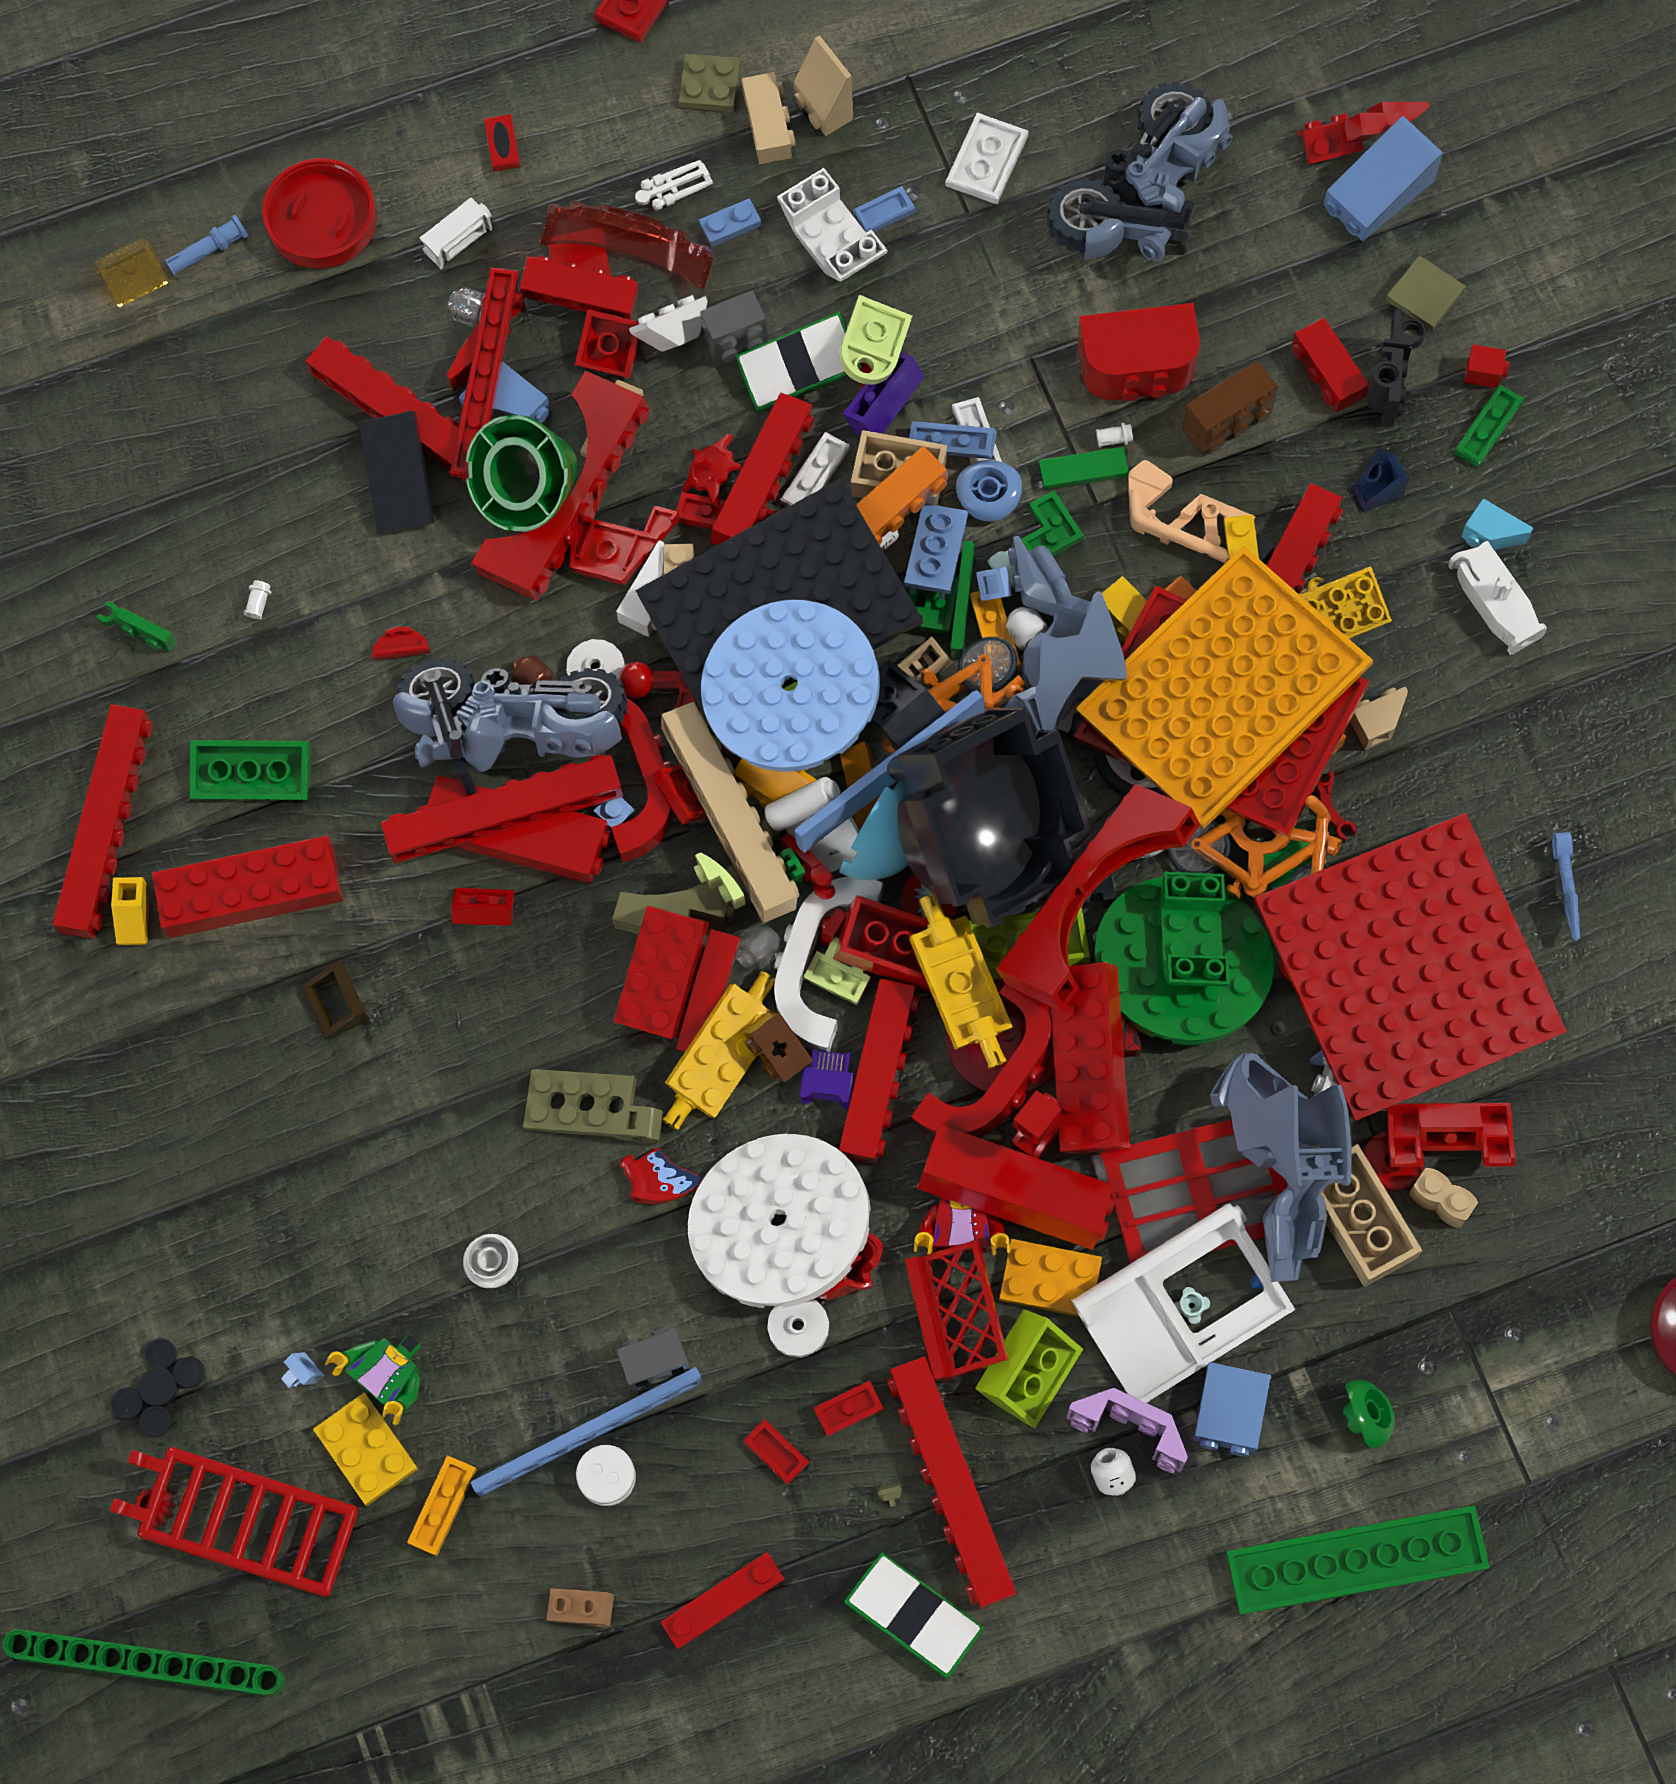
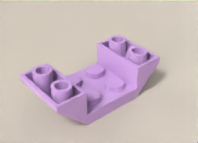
M1115 1388L1071 1403L1067 1419L1072 1421L1070 1425L1075 1429L1085 1433L1088 1430L1095 1432L1104 1411L1107 1410L1110 1412L1109 1416L1116 1421L1124 1424L1127 1421H1131L1139 1425L1138 1430L1146 1435L1155 1437L1158 1434L1162 1436L1152 1459L1157 1461L1156 1466L1169 1473H1174L1175 1470L1182 1471L1188 1456L1171 1414Z

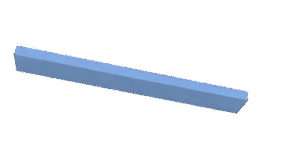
M977 690L973 691L794 830L797 846L805 853L880 795L886 786L889 788L897 780L892 779L887 772L889 761L911 747L985 710L983 695Z
M694 1367L471 1481L474 1491L481 1497L702 1384L701 1382L703 1381L697 1368Z

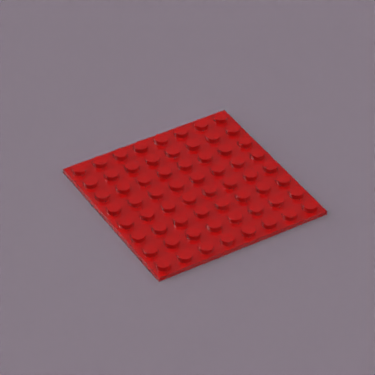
M1466 813L1254 897V901L1337 1085H1341L1347 1107L1354 1122L1567 1032Z

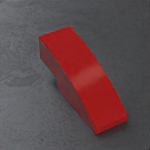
M1380 102L1367 109V113H1358L1344 121L1347 143L1363 142L1378 138L1402 116L1411 122L1429 108V102Z

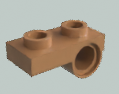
M551 1588L546 1620L610 1628L614 1595L608 1592Z

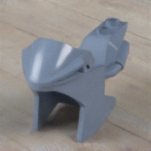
M1015 536L1013 537L1012 548H1008L1010 565H1015L1017 574L1013 575L1015 592L1021 593L1022 602L1026 607L1053 616L1054 622L1045 634L1040 633L1025 649L1022 662V680L1025 682L1024 688L1026 690L1012 696L1005 708L1025 707L1033 733L1038 730H1057L1061 721L1077 701H1084L1104 680L1123 681L1126 679L1127 672L1124 655L1102 593L1096 592L1091 602L1072 596L1065 581V575L1049 549L1045 548V546H1037L1034 550L1028 551L1020 537Z
M1245 1053L1232 1060L1215 1084L1210 1098L1212 1106L1229 1108L1238 1152H1242L1245 1157L1259 1168L1272 1167L1283 1176L1288 1184L1287 1188L1277 1196L1264 1213L1263 1225L1271 1282L1295 1281L1299 1277L1302 1259L1317 1258L1318 1253L1321 1252L1328 1215L1326 1213L1325 1198L1321 1193L1331 1183H1341L1343 1186H1348L1351 1183L1352 1146L1348 1107L1341 1085H1333L1308 1099L1298 1091V1086L1288 1083L1258 1055ZM1320 1145L1321 1148H1313L1312 1146Z

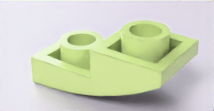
M701 852L695 855L697 866L694 867V870L701 883L706 881L710 889L719 886V892L725 903L731 901L734 909L746 904L742 890L722 866Z

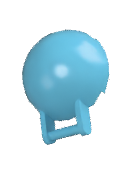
M898 781L893 790L887 786L885 787L851 846V849L857 851L852 863L845 859L839 873L853 879L870 881L885 879L899 873L909 865L902 849L898 830V802L906 796L905 781Z

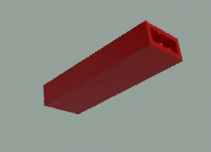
M437 775L427 805L434 807L444 804L447 799L452 797L465 798L471 795L466 794L460 781ZM475 785L477 790L484 789V787ZM573 811L454 847L592 884L594 875L599 876L603 859L600 857L603 848L607 849L609 847L612 831H609L607 820Z
M940 1124L933 1138L917 1188L1093 1250L1098 1239L1104 1240L1109 1225L1104 1219L1106 1215H1111L1116 1200L1111 1197L1114 1187L1112 1184Z

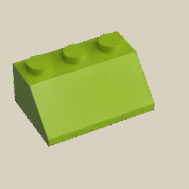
M1023 1309L1004 1340L1009 1361L989 1366L975 1389L998 1407L1029 1426L1036 1428L1083 1351V1348L1048 1318Z

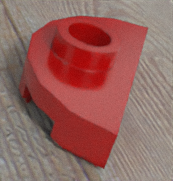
M398 626L386 630L385 634L373 645L372 658L374 661L429 654L431 651L427 639L419 632L414 631L411 627Z

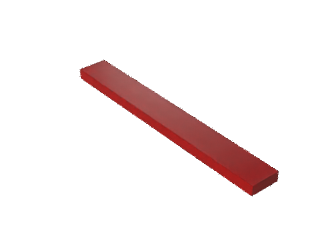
M490 267L450 469L451 477L469 479V462H466L469 446L476 433L491 421L518 285L519 272L517 270Z

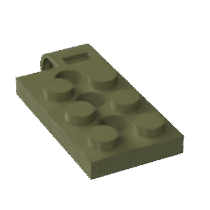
M531 1069L523 1128L527 1131L614 1137L616 1140L655 1144L659 1142L663 1111L653 1107L633 1106L637 1080L634 1076ZM556 1095H564V1105L559 1109L551 1108L552 1098ZM593 1097L595 1100L594 1106L588 1111H582L580 1109L582 1099ZM615 1099H622L624 1101L623 1109L618 1113H611L609 1111L610 1103Z

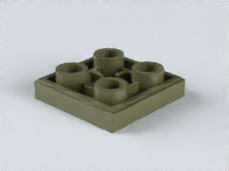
M1419 255L1388 293L1386 301L1433 331L1465 291L1466 286Z

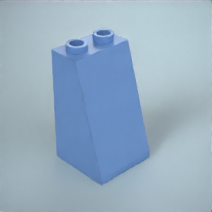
M1402 116L1327 190L1324 201L1325 208L1331 216L1337 217L1345 224L1350 234L1358 236L1364 241L1435 181L1443 152Z

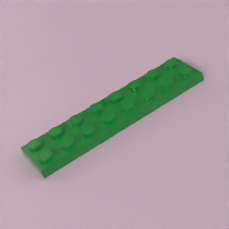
M1475 1505L1226 1551L1239 1616L1490 1569Z

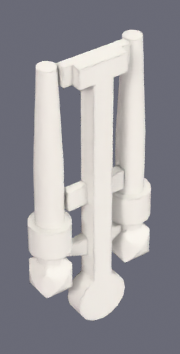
M698 160L665 174L655 175L651 177V180L646 179L642 181V190L636 193L635 200L639 205H646L649 203L650 198L657 196V199L652 201V207L655 211H658L664 205L670 206L675 201L713 184V181L701 160ZM698 167V170L672 181V178ZM702 176L705 179L704 182L678 191L676 188ZM671 190L673 193H669L662 197V193Z

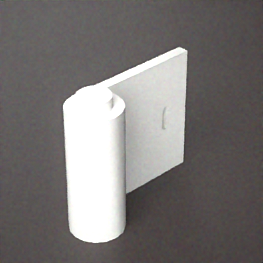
M822 777L767 804L765 807L766 819L774 830L782 831L786 829L788 834L796 838L794 830L840 795L839 787L835 781ZM852 816L809 849L831 872L841 868L845 859L852 863L857 854V851L851 849L859 833V829Z

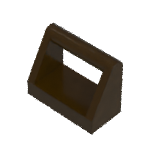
M341 960L331 964L301 986L325 1039L333 1038L370 1020ZM337 979L352 1012L332 1026L315 989Z

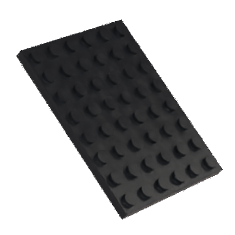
M841 478L635 590L707 722L701 698V680L705 662L721 634L733 622L751 610L784 600H806L824 604L838 610L851 619L864 633L872 650L924 623ZM790 677L789 680L784 682L782 689L797 682V680Z

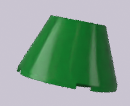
M522 415L501 416L489 421L474 436L466 456V462H469V479H466L472 501L489 522L507 531L526 532L548 523L559 511L575 485L578 476L577 459L569 444L540 422ZM529 452L534 456L539 467L540 480L537 489L533 486L527 474L526 462Z

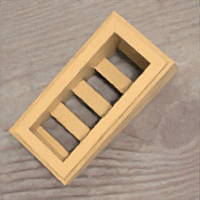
M931 636L897 666L923 685L926 682L920 675L924 667L920 664L919 660L924 658L929 665L928 668L935 676L951 665L953 661ZM931 652H934L939 658L935 662L928 655ZM912 665H914L920 673L917 677L909 669V667H911Z

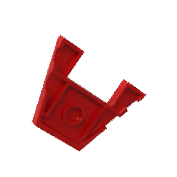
M601 496L595 501L592 506L591 516L582 523L578 530V537L575 543L571 545L570 568L574 573L625 586L650 556L658 541H662L677 524L680 515L678 511L654 506L647 525L642 532L595 520L594 516L602 500Z

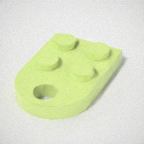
M859 295L839 351L840 363L846 374L862 384L872 385L886 380L897 364L912 315ZM861 362L868 364L871 372H861L857 364Z

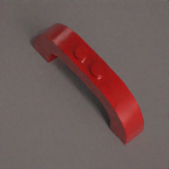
M626 698L628 711L627 714L623 715L624 720L619 724V728L630 741L648 792V799L643 811L637 817L611 827L623 863L638 858L652 850L667 833L674 810L653 777L657 770L671 767L669 760H662L660 752L664 751L660 735H653L644 713L628 698Z
M1005 984L999 994L1006 1002L1020 1010L1026 1020V1032L1016 1051L984 1096L974 1104L964 1107L950 1106L928 1092L911 1118L934 1135L939 1124L975 1137H980L997 1128L1006 1120L1014 1108L1017 1109L1023 1104L1027 1096L1025 1092L1031 1083H1037L1044 1073L1043 1066L1053 1050L1051 1006Z

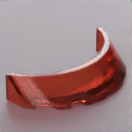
M570 201L569 206L565 207L555 203L548 205L540 241L541 245L572 243L619 251L662 266L687 279L696 287L705 288L713 262V252L707 245H699L690 241L688 233L680 229L667 228L662 225V221L613 206L597 204L596 207H592L579 201Z

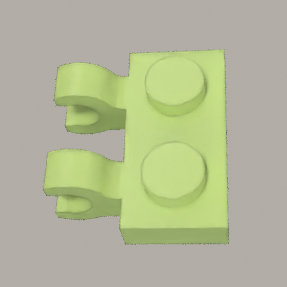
M835 937L825 955L816 951L803 978L805 981L858 1006L871 977L864 974L866 970L854 966L851 968L833 959L839 938Z

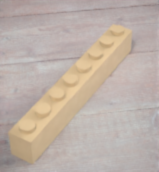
M691 702L666 712L661 717V729L762 922L765 923L796 910L797 897H799L798 888L793 880H788L785 874L786 866L780 855L776 856L773 852V842L769 833L762 831L759 825L760 818L754 806L750 807L747 803L746 790L741 782H736L733 776L734 768L728 758L724 759L721 754L720 741L717 736L711 735L708 729L709 724L702 711H699L695 703Z

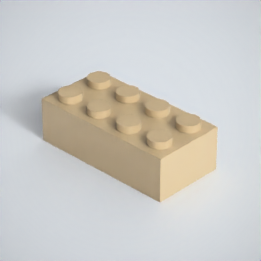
M1359 1145L1353 1146L1351 1153V1183L1348 1186H1343L1341 1183H1331L1321 1194L1325 1198L1326 1213H1328L1326 1224L1361 1283L1366 1287L1417 1259L1422 1249Z

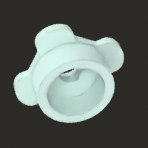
M1187 1287L1183 1290V1296L1180 1301L1175 1302L1174 1305L1180 1314L1188 1318L1189 1323L1197 1324L1201 1320L1200 1315L1202 1312L1209 1308L1210 1301L1207 1297H1202V1295L1195 1292L1193 1288ZM1190 1303H1193V1304L1195 1305V1307H1194V1308H1190V1307H1189V1304H1190Z

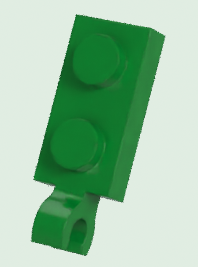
M106 601L105 603L107 609L112 611L110 616L97 615V618L103 625L112 626L120 624V630L132 638L139 636L145 639V643L155 650L160 651L163 648L171 653L176 645L171 632L122 607L121 609L118 608L113 602Z

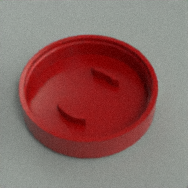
M308 159L288 167L273 180L263 200V221L271 243L284 258L294 264L307 268H330L353 259L368 245L377 224V208L368 182L355 168L334 159Z

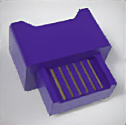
M813 1049V1061L810 1068H803L799 1096L800 1103L808 1104L814 1099L839 1102L843 1108L849 1109L855 1082V1074L849 1073L850 1053L844 1054Z

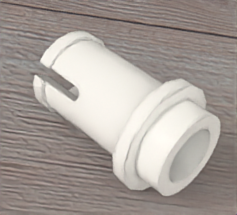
M1124 422L1121 423V426L1096 429L1099 448L1120 443L1128 445V442L1133 441L1131 425H1125Z
M255 580L253 585L249 586L251 592L244 615L253 619H262L267 597L271 596L272 592L270 591L269 584Z

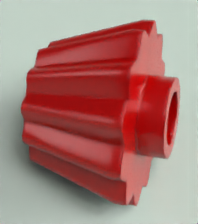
M153 1486L149 1489H143L141 1495L135 1497L136 1506L146 1508ZM167 1489L152 1526L154 1529H157L159 1525H167L168 1519L174 1517L173 1510L176 1507V1503L173 1502L174 1495L167 1493Z

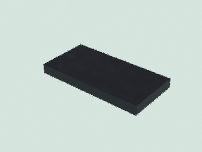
M412 410L359 422L377 534L384 535L434 524L416 412Z

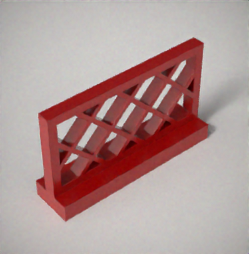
M973 1240L922 1257L915 1256L905 1259L934 1380L947 1382L956 1379V1376L1009 1361L979 1240ZM972 1249L975 1261L970 1270H967L958 1265L957 1262L963 1252ZM954 1255L952 1260L947 1258L949 1256ZM942 1259L949 1263L941 1279L933 1275L930 1262ZM954 1268L967 1274L959 1290L947 1283ZM972 1278L981 1282L982 1291L977 1301L964 1294ZM944 1287L956 1293L949 1309L940 1305L939 1296ZM962 1297L974 1304L966 1320L954 1313ZM980 1308L988 1312L990 1319L985 1330L972 1324ZM951 1317L964 1323L956 1339L949 1336L946 1330ZM969 1327L982 1334L974 1350L961 1343ZM987 1338L996 1343L998 1356L987 1359L979 1354ZM958 1347H961L971 1353V1356L965 1366L956 1368L953 1357ZM976 1358H979V1359L982 1360V1361H979V1362H975Z

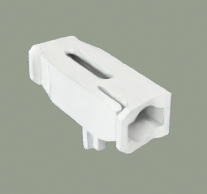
M1488 541L1482 543L1477 548L1458 552L1451 557L1448 564L1451 570L1458 569L1457 576L1463 591L1491 631L1509 646L1507 651L1510 655L1515 654L1544 636L1547 627L1544 623L1539 625L1530 600Z

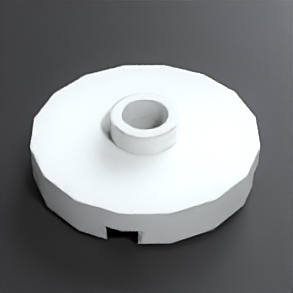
M591 639L580 643L572 650L567 659L566 670L569 676L572 671L578 670V672L584 671V668H590L593 663H599L600 667L598 669H604L608 674L610 672L615 674L618 680L619 672L625 666L621 652L614 644L605 640Z
M812 1299L790 1307L774 1306L768 1318L767 1329L770 1340L778 1351L789 1357L803 1358L822 1348L828 1337L829 1321L824 1308L818 1301ZM795 1321H802L804 1327L801 1330L793 1329L792 1325Z

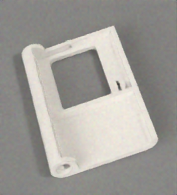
M1230 1203L1226 1204L1071 1300L1074 1309L1128 1395L1147 1403L1203 1368L1209 1362L1219 1358L1295 1310L1278 1282H1271L1270 1269L1246 1232L1243 1223L1247 1221V1218L1238 1205L1233 1207ZM1227 1240H1235L1262 1282L1264 1290L1200 1332L1193 1333L1164 1289L1163 1281Z

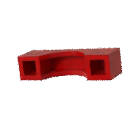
M1036 1090L1013 1120V1127L1018 1130V1133L1011 1141L1012 1150L1042 1159L1057 1140L1062 1109L1058 1107L1060 1103L1048 1093L1042 1095Z

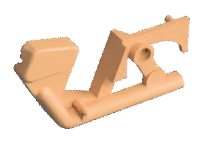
M1147 460L1141 461L1129 471L1130 523L1133 530L1143 535L1147 532L1160 538V542L1167 545L1173 541L1199 553H1206L1209 557L1223 563L1227 562V549L1220 547L1221 540L1218 536L1217 528L1218 514L1224 517L1251 514L1200 494L1181 511L1178 518L1170 525H1167L1155 517L1156 511L1154 509L1149 511L1147 508L1172 487V477ZM1200 511L1205 525L1204 540L1181 530Z

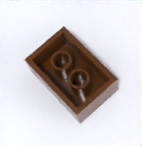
M1257 360L1186 405L1183 431L1202 455L1210 450L1215 452L1232 436H1241L1248 430L1250 425L1256 421L1261 423L1271 416L1278 386Z

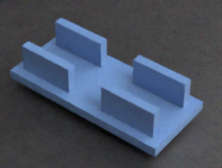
M925 504L922 507L904 581V586L910 587V594L915 595L917 589L939 592L938 599L943 600L945 594H950L968 511Z

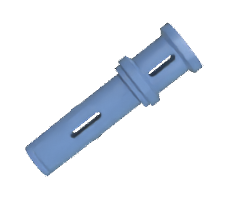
M233 215L232 220L218 228L214 226L210 230L211 234L166 259L165 261L174 276L218 249L221 251L224 249L225 251L228 249L229 244L239 238H247L248 234L237 216Z

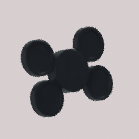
M164 1338L155 1339L146 1347L145 1359L154 1369L149 1370L142 1376L139 1382V1392L129 1387L122 1388L114 1394L111 1402L113 1412L122 1419H132L139 1415L143 1408V1400L151 1405L142 1413L140 1427L145 1434L154 1438L165 1435L171 1428L172 1417L163 1407L175 1399L178 1392V1384L184 1388H193L198 1386L205 1376L203 1363L192 1356L180 1359L174 1366L173 1375L165 1370L175 1362L177 1351L173 1343Z

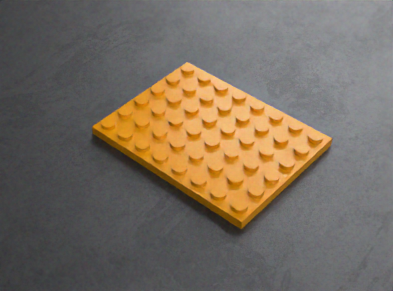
M1243 546L1125 660L1127 672L1125 680H1104L1076 707V712L1170 799L1192 807L1201 824L1200 827L1204 829L1373 664V660Z

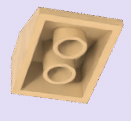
M819 35L814 39L795 78L793 99L800 109L804 108L809 114L808 117L815 129L820 128L824 135L827 136L853 120L852 76Z

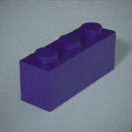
M900 352L897 364L891 375L881 383L864 384L844 411L843 415L855 434L861 436L862 430L883 434L925 376L912 356Z

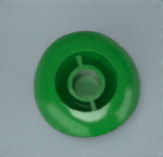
M1359 1379L1348 1381L1346 1383V1390L1350 1402L1343 1409V1415L1348 1420V1427L1355 1434H1363L1364 1440L1370 1448L1378 1449L1388 1442L1395 1427V1415L1392 1405L1385 1393L1374 1384Z

